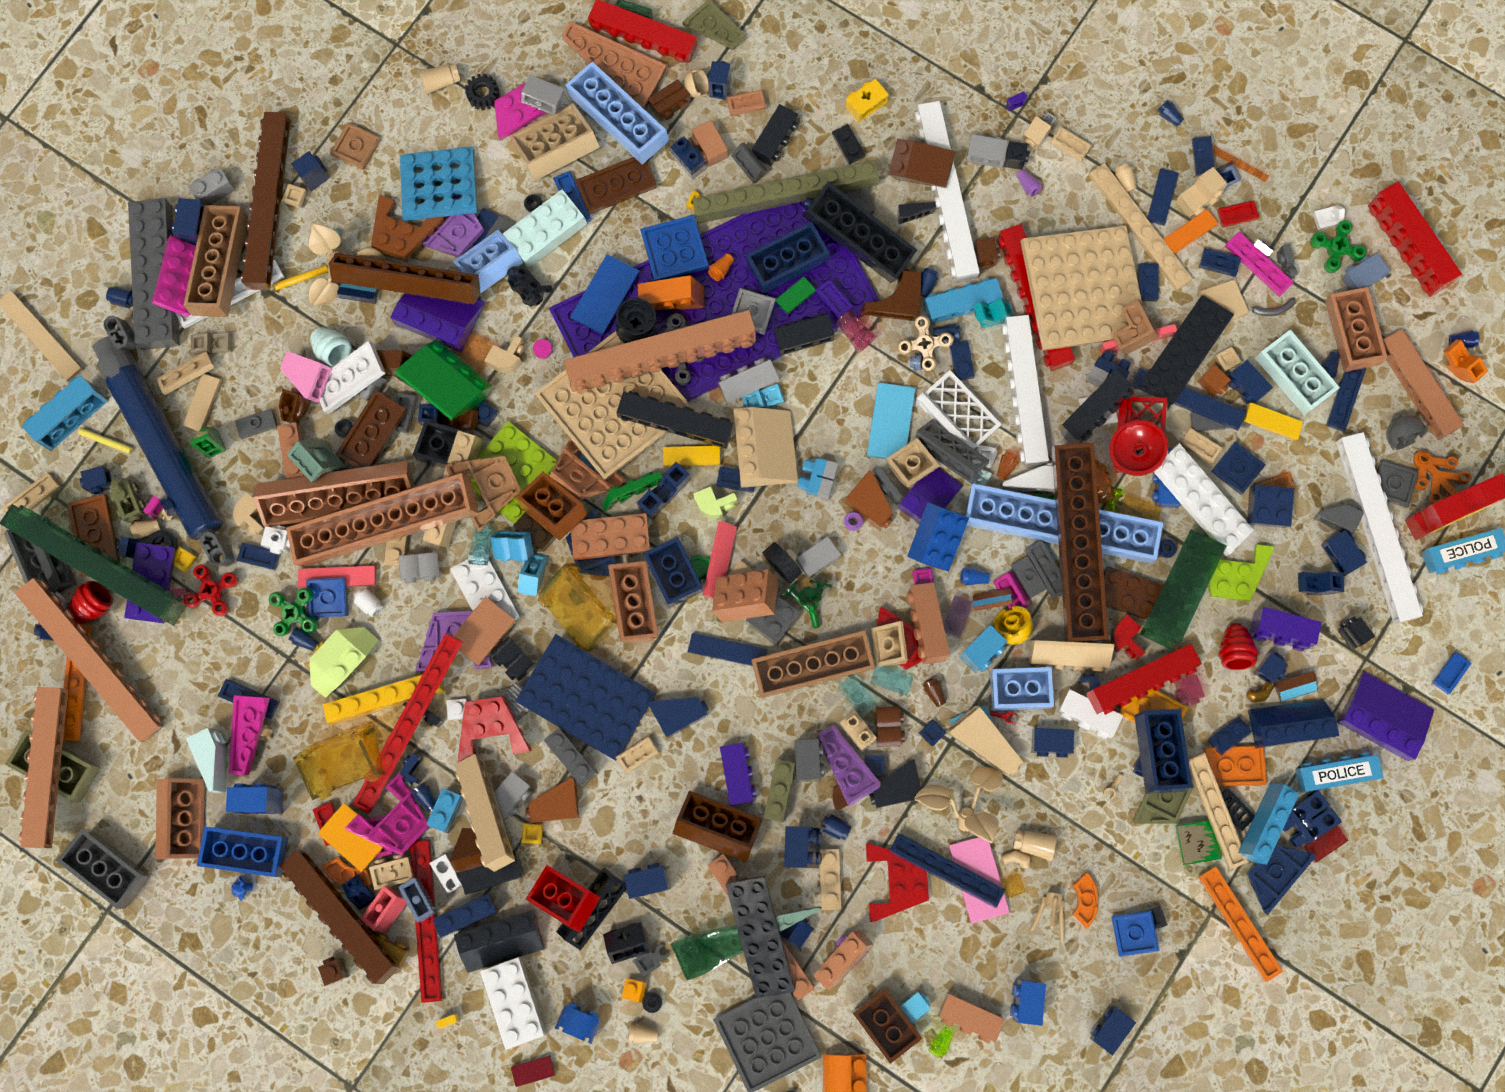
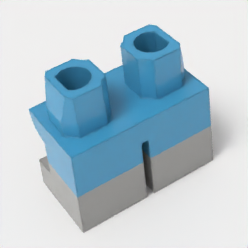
M816 458L815 461L805 460L802 471L812 474L810 479L800 476L797 487L807 491V495H814L828 501L838 469V463Z

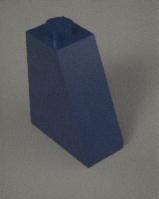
M698 697L648 702L667 739L708 717L706 712L709 708L705 701H700Z

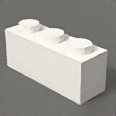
M1070 689L1066 692L1057 710L1061 714L1060 717L1069 722L1074 720L1079 723L1078 726L1088 731L1092 729L1096 731L1097 736L1103 739L1114 737L1123 718V715L1115 711L1106 715L1104 712L1096 714L1089 698Z

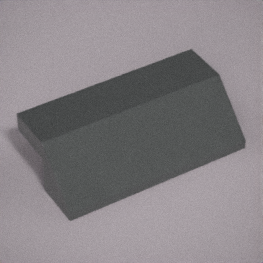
M48 517L33 519L25 527L5 531L4 535L25 584L32 578L43 579L50 587L48 590L53 593H60L77 584Z

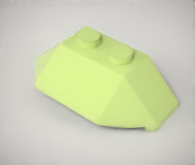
M365 627L336 629L309 658L311 686L326 698L362 662L379 640Z

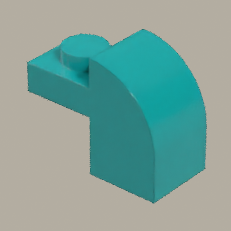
M1000 298L990 304L979 302L974 305L976 310L975 317L980 322L981 328L1002 324L1006 317L1015 316L1010 301Z

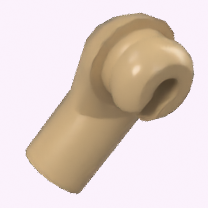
M1019 850L1001 855L1004 865L1013 861L1019 863L1022 868H1028L1031 865L1030 857Z

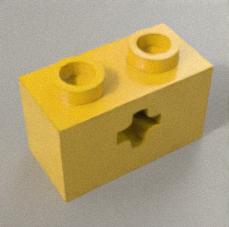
M875 78L871 82L867 81L858 91L851 92L846 98L845 107L859 123L887 104L889 94Z

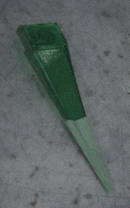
M818 906L777 915L776 919L780 932L820 911L822 907ZM736 924L694 933L671 943V947L686 980L702 976L743 953Z

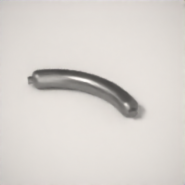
M1289 299L1284 305L1273 309L1254 306L1250 310H1252V313L1260 316H1276L1291 309L1296 304V299Z

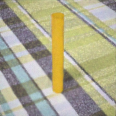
M325 265L273 283L275 290H279L328 272V267Z

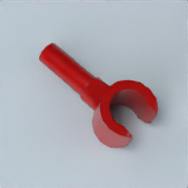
M990 711V716L1002 718L1012 725L1017 724L1011 722V716H1018L1016 713L1008 712L1002 714Z

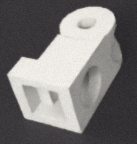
M448 852L430 862L431 867L448 893L462 887L460 876L453 869Z

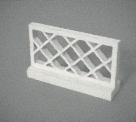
M951 370L926 392L919 395L916 403L933 421L973 449H976L1002 425ZM948 377L955 382V389L944 388V381ZM932 391H941V401H934L928 395ZM943 392H954V401H943ZM957 392H964L968 396L967 402H957ZM943 404L954 405V414H945L943 412ZM956 405L967 406V415H956ZM970 406H978L981 409L980 416L970 415ZM956 418L967 419V427L959 428L956 425ZM969 419H980V429L969 428ZM983 419L991 420L995 426L992 429H982ZM969 432H980V439L975 444L969 439Z

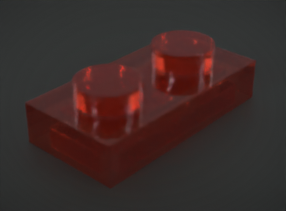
M1337 825L1310 844L1303 845V848L1307 853L1316 855L1313 862L1317 863L1348 842V839Z

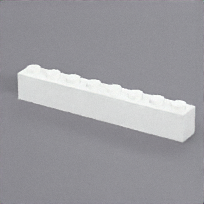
M1029 315L1006 317L1001 328L1002 335L1006 336L1004 351L1008 353L1009 360H1006L1007 371L1011 372L1009 387L1013 389L1014 396H1011L1012 407L1016 409L1014 424L1015 426L1018 425L1019 431L1016 433L1017 444L1021 445L1019 461L1023 462V467L1044 466L1048 463L1049 458Z

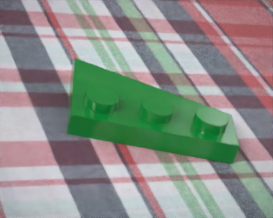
M658 471L654 474L649 472L637 481L632 479L625 486L611 488L602 504L604 511L610 510L611 505L616 502H620V504L626 502L633 493L639 495L657 486L662 480L660 472Z

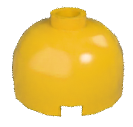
M1013 606L1012 610L1008 611L1004 609L996 615L993 621L994 629L1010 645L1025 642L1033 631L1032 617L1024 607Z

